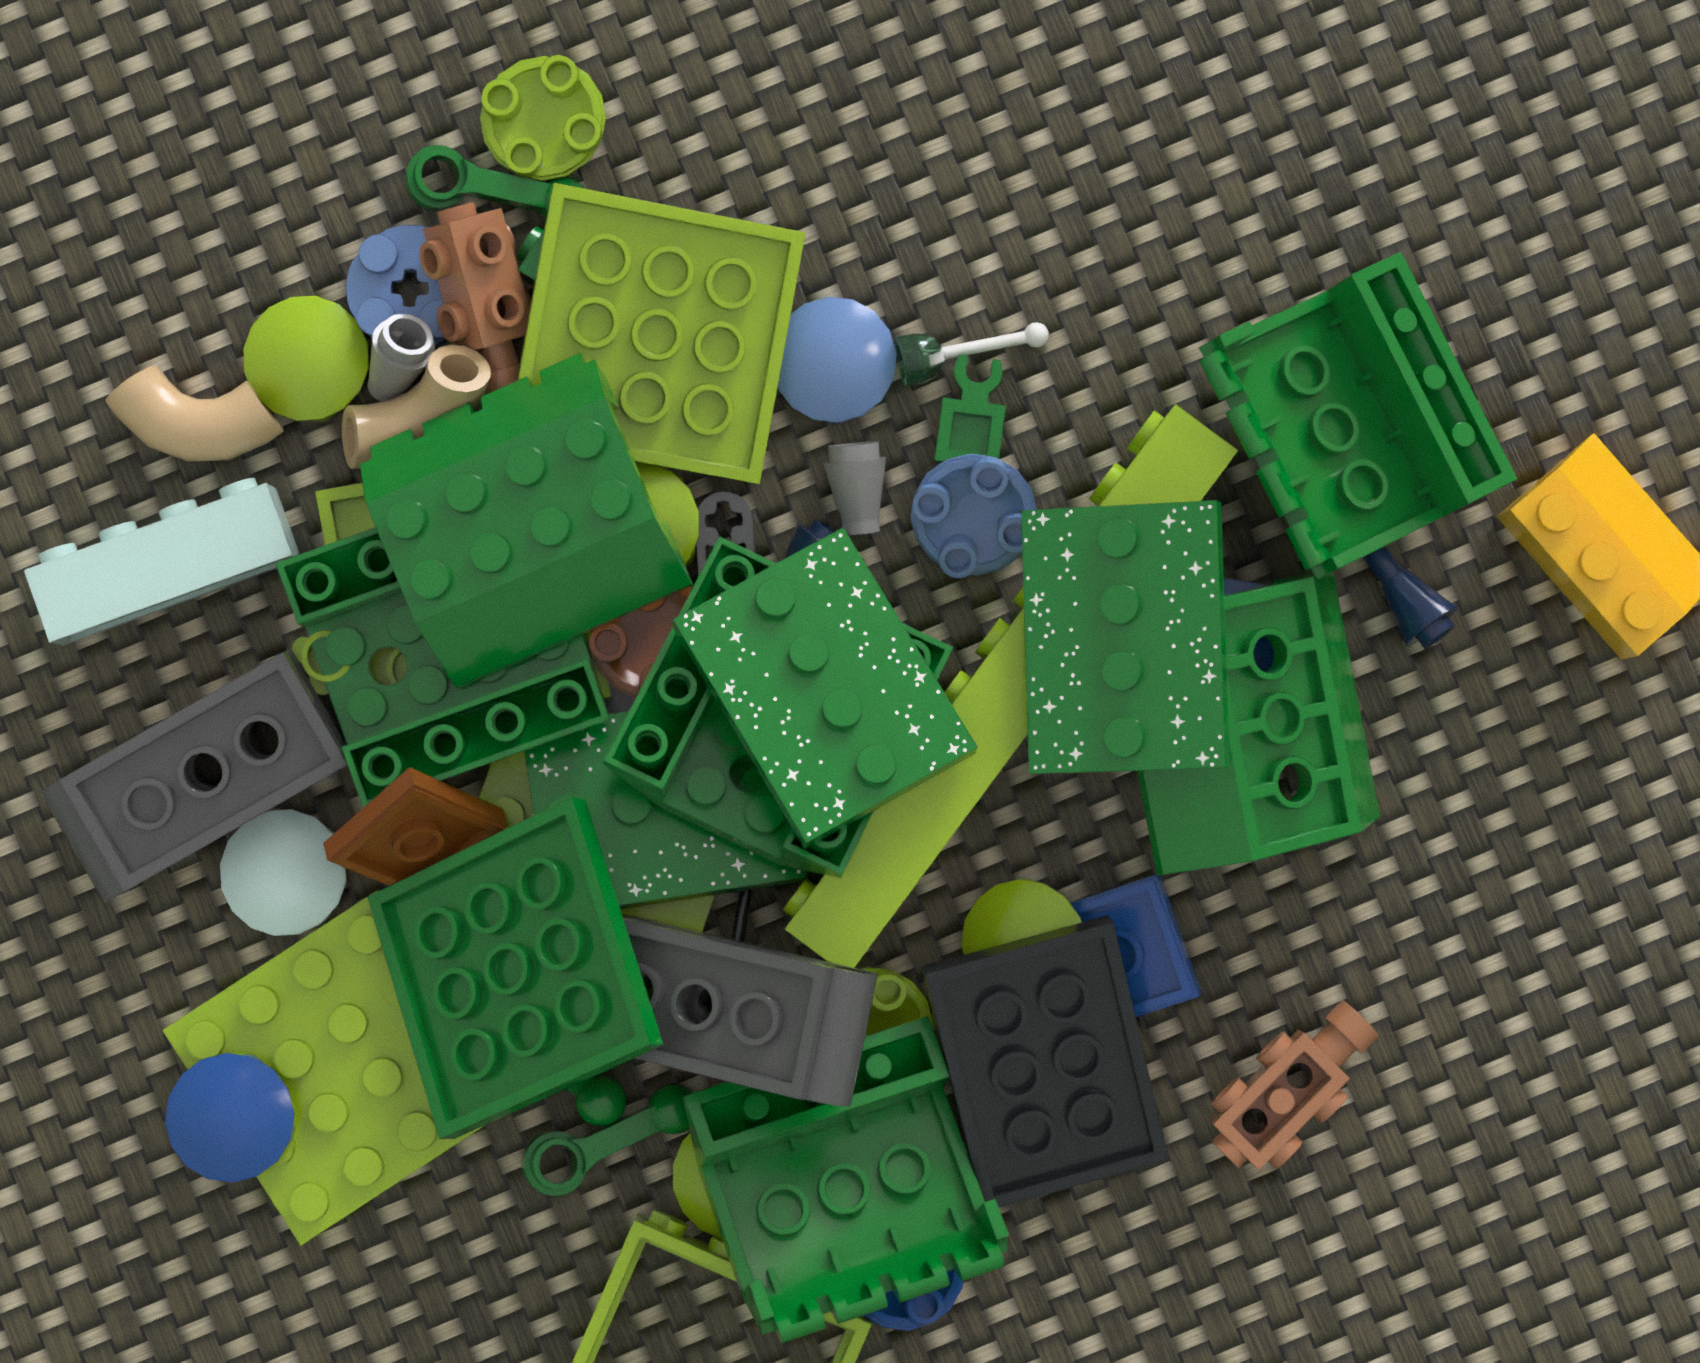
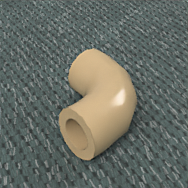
M443 346L431 353L421 381L408 392L389 401L365 405H348L344 410L342 420V442L347 465L351 469H360L361 463L371 459L370 446L408 429L414 432L416 438L424 436L422 423L466 403H470L475 412L481 402L480 397L484 396L487 391L491 377L490 366L486 359L477 351L466 346Z
M151 366L125 380L106 398V403L115 416L147 447L187 462L231 460L270 442L284 432L272 411L259 400L258 394L247 380L231 392L220 397L197 399L181 393L167 379L159 366Z

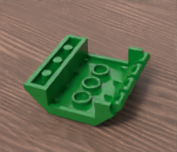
M1401 252L1351 274L1321 294L1253 325L1250 321L1218 335L1213 340L1199 347L1203 355L1199 362L1218 400H1226L1230 408L1226 415L1248 459H1256L1260 469L1255 472L1279 518L1285 516L1290 526L1285 531L1305 571L1311 568L1316 579H1320L1517 480Z
M581 353L540 370L542 383L534 387L527 376L480 397L483 409L478 412H474L471 404L466 403L422 423L424 432L422 437L416 438L414 432L408 429L370 446L371 459L360 464L365 503L413 620L450 681L457 689L693 586L669 526L658 518L613 410L619 407L607 378L595 359L586 363Z
M928 1016L865 1036L851 1106H837L810 1100H799L732 1082H725L683 1097L699 1174L739 1290L762 1335L775 1331L781 1343H785L826 1329L823 1317L825 1313L831 1312L837 1324L887 1308L886 1292L893 1291L901 1303L949 1286L947 1271L954 1269L962 1282L1004 1267L1002 1253L1008 1251L1007 1237L1009 1234L996 1199L985 1202L943 1089L950 1074Z

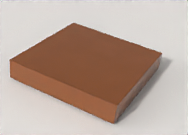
M409 767L328 838L323 845L327 861L391 886L503 831L508 827L504 809Z

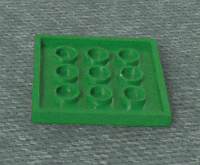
M570 797L367 897L439 1139H456L663 1045L585 799Z

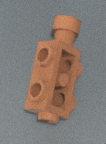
M471 202L437 211L440 224L423 229L426 242L420 247L419 257L426 275L433 280L437 279L444 303L437 311V322L442 335L446 340L455 342V345L466 346L476 350L486 359L490 366L491 377L487 391L484 394L486 395L517 381L520 362H518L512 339L525 336L531 298L522 284L514 255V236L505 222L502 208L477 214L475 204Z
M1341 1000L1324 1017L1328 1024L1312 1040L1300 1030H1297L1291 1037L1284 1031L1278 1034L1257 1056L1256 1059L1262 1066L1245 1083L1239 1077L1235 1078L1212 1101L1211 1105L1217 1112L1208 1121L1220 1133L1211 1142L1237 1168H1240L1248 1160L1258 1170L1267 1162L1277 1169L1301 1146L1303 1141L1296 1133L1313 1116L1322 1123L1332 1116L1346 1101L1348 1095L1341 1087L1350 1078L1339 1067L1355 1051L1362 1054L1379 1037V1034L1344 1000ZM1296 1063L1305 1064L1309 1070L1308 1081L1300 1087L1291 1086L1287 1080L1288 1069ZM1249 1109H1260L1264 1114L1262 1128L1256 1132L1246 1131L1242 1126L1244 1113Z

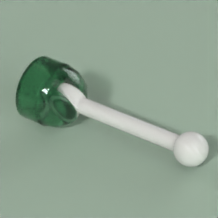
M1035 322L1029 324L1021 332L942 347L934 337L927 334L912 333L895 337V349L900 375L905 387L922 384L938 375L945 359L1026 343L1031 347L1039 348L1048 341L1049 332L1045 325Z

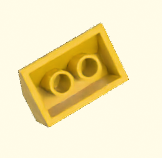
M1594 433L1496 516L1621 660L1639 656L1683 618L1700 599V554Z

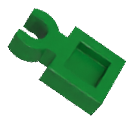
M960 355L954 367V381L962 392L961 400L944 397L942 399L934 463L940 464L946 459L971 453L997 457L999 459L1006 406L988 403V397L997 389L1002 378L1003 369L1000 360L993 359L989 378L984 382L976 383L971 381L966 374L968 356Z

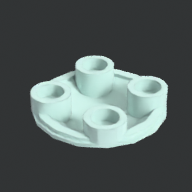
M293 809L266 811L241 825L228 840L220 862L221 890L232 912L250 928L273 936L301 934L325 923L330 917L331 912L338 906L347 881L346 868L327 861L323 845L335 832L331 828L326 827L316 817Z

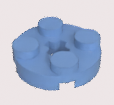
M401 225L388 228L380 234L368 237L361 244L359 253L351 263L346 283L348 305L360 328L372 337L375 328L395 314H410L420 318L429 326L433 335L435 350L446 344V339L442 335L437 322L438 308L444 304L437 279L433 280L426 275L419 257L420 247L426 242L423 229L428 227ZM417 273L418 281L428 284L427 295L417 296L415 306H404L403 297L399 294H394L395 284L404 282L405 274Z

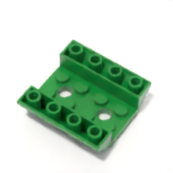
M376 527L276 563L297 624L306 628L309 637L319 631H332L328 637L319 638L311 644L322 675H332L343 666H350L341 678L325 682L347 743L346 746L341 748L363 808L409 767L439 781H443L610 720L593 660L583 634L459 689L455 688L413 620ZM386 648L398 649L402 652L407 662L404 677L392 685L381 684L376 680L372 672L373 659L378 652Z
M719 536L678 616L776 563ZM903 624L938 681L952 653L953 647ZM672 627L603 764L661 809L778 865L841 878L874 811L804 849L766 784L760 790L751 793L737 789L730 779L731 770L741 762L753 761Z
M1313 571L1272 580L1273 584L1224 595L1230 768L1137 771L1157 874L1165 875L1260 860L1363 832L1380 817L1334 572L1316 579ZM1261 637H1265L1271 643L1274 652L1272 665L1266 672L1260 670L1253 656L1255 645ZM1287 765H1290L1295 770L1298 777L1297 791L1290 800L1285 799L1278 786L1280 773Z

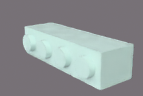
M255 478L240 480L219 489L221 499L200 507L197 506L194 499L179 502L159 511L161 521L139 529L135 521L121 523L99 532L100 543L77 550L75 543H68L40 553L38 556L41 564L25 569L24 573L49 643L62 646L275 570L277 569V562L299 555L277 489L268 483L257 485Z

